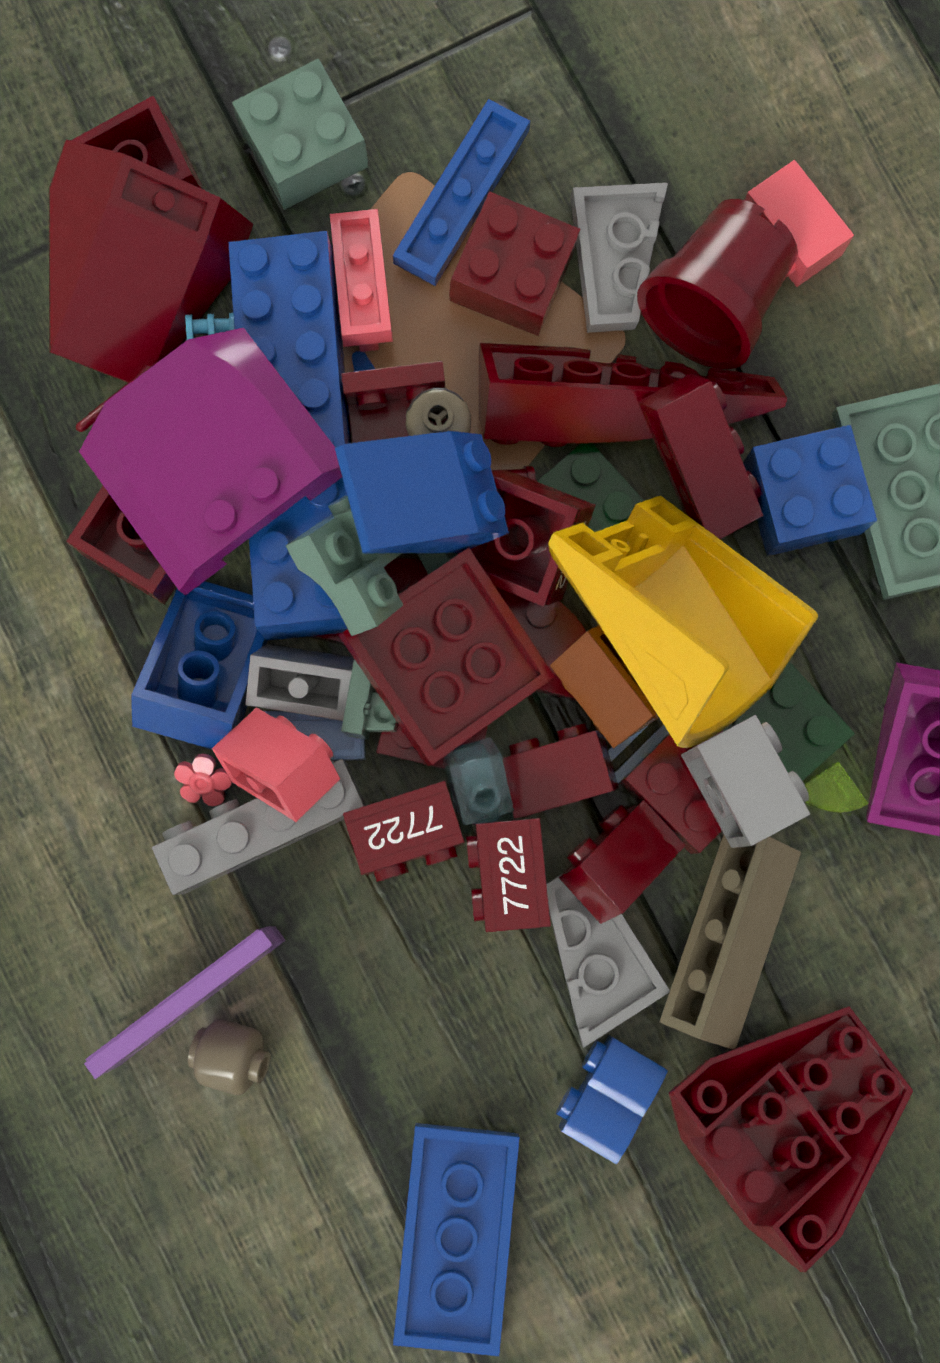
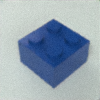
M851 425L755 446L743 461L745 469L752 473L761 490V495L757 500L764 516L758 518L757 521L767 556L861 535L877 521Z

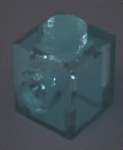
M491 737L458 746L443 757L453 804L463 825L493 823L499 820L501 815L514 811L502 756Z

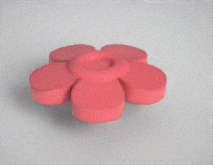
M198 754L193 764L183 761L177 765L174 776L183 784L180 794L186 801L196 803L202 796L204 803L208 806L213 807L223 803L226 796L223 790L229 789L232 781L224 768L213 771L216 762L212 756Z

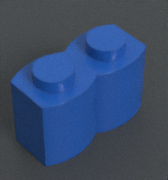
M609 1035L604 1044L596 1040L590 1048L582 1064V1068L588 1071L583 1083L578 1090L572 1086L567 1090L557 1108L556 1115L562 1118L559 1124L561 1132L617 1165L629 1146L642 1117L658 1093L668 1070Z

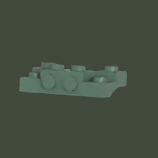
M346 495L328 505L332 513L330 516L285 546L298 570L312 578L331 598L351 636L378 627L403 606L397 594L394 581L387 575L384 566L401 553H362L348 496ZM458 553L417 554L427 573L430 574L457 556Z

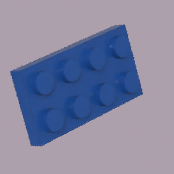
M422 1123L415 1124L393 1345L499 1356L519 1133Z

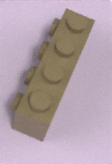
M723 834L659 1023L703 1041L730 1049L736 1048L801 855L800 851L770 836L752 846L731 848Z

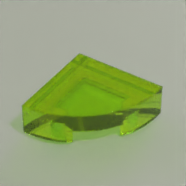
M840 762L832 764L804 784L809 794V800L805 803L827 812H849L869 804Z

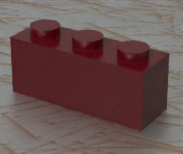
M690 373L638 401L686 515L719 539L764 516L757 500L761 495L759 484L752 473L744 467L740 456L744 453V446L736 430L727 423L723 410L727 408V402L717 383Z

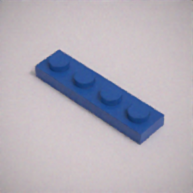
M490 99L487 100L395 250L393 264L434 286L437 285L478 217L489 191L493 192L530 129V120Z

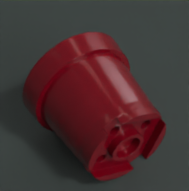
M727 199L718 204L715 210L708 215L702 225L675 256L659 263L643 281L637 292V302L641 314L654 333L679 354L707 367L734 369L743 365L748 360L761 336L762 319L798 256L796 241L787 226L779 219L773 226L769 221L760 216L765 209L753 202L742 199Z

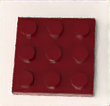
M467 548L400 593L398 596L403 606L378 627L351 636L347 629L338 635L427 766L439 761L555 677L470 548Z

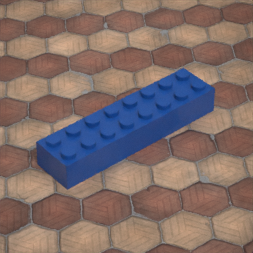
M327 231L228 242L234 329L244 328L335 448L342 444L351 443L348 404L344 395L341 374L345 373L334 254ZM340 478L311 501L306 496L249 538L255 627L267 641L336 634L348 629L331 598L312 578L298 570L285 546L332 514L328 505L347 495L343 478Z

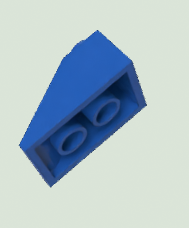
M446 431L348 443L335 448L363 554L461 553L467 548L472 549L509 533L504 517L505 505L497 492L490 467L491 454L483 441L482 434Z
M206 581L187 595L181 593L177 588L131 694L132 727L212 749L244 719L248 707L246 705L250 655L268 642L255 627L253 595Z

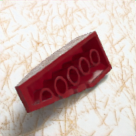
M480 343L479 421L483 438L491 439L503 445H512L519 441H538L551 447H562L567 443H603L651 439L653 436L638 401L690 373L700 375L696 370L685 366L683 363L665 361V366H662L660 369H653L636 363L637 357L622 354L617 355L616 363L589 361L591 350ZM710 368L707 376H700L714 381L722 390L727 402V408L723 410L728 424L786 406L787 396L775 377Z

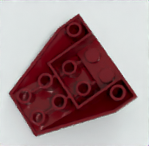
M66 139L48 189L49 353L121 381L130 382L145 365L151 367L153 363L159 362L183 342L187 336L185 315L192 314L193 319H200L231 280L228 242L248 240L254 224L222 198L133 157Z
M850 1006L706 1059L668 1093L681 1140L742 1223L800 1272H806L842 1237L913 1090Z

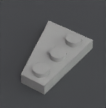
M668 183L573 188L570 200L573 224L581 229L576 248L587 333L635 330L641 313L637 302V292L640 285L649 275L651 255L660 223L659 217Z
M559 875L546 884L549 915L581 1045L584 1048L668 994L670 990L623 915L621 914L600 924L559 879L561 876Z

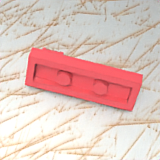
M378 209L330 214L343 346L359 345L360 352L379 350V343L393 342Z

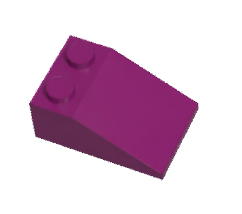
M896 662L883 713L866 820L869 823L940 836V670Z

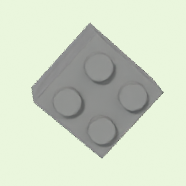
M756 715L681 754L731 848L752 846L810 815L805 805V802L809 800V794L804 783L794 771L787 772L778 756V753L782 751L778 736L767 722L761 724Z

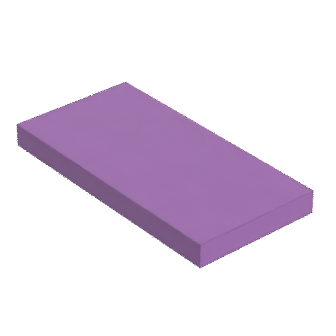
M276 926L257 929L86 1058L85 1066L94 1079L122 1065L286 940Z

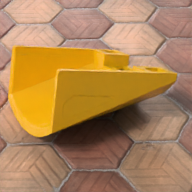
M661 495L637 503L627 521L596 532L582 522L554 532L548 542L551 557L594 617L677 746L682 748L693 747L707 741L728 727L754 705L775 684L818 618V614L813 608Z

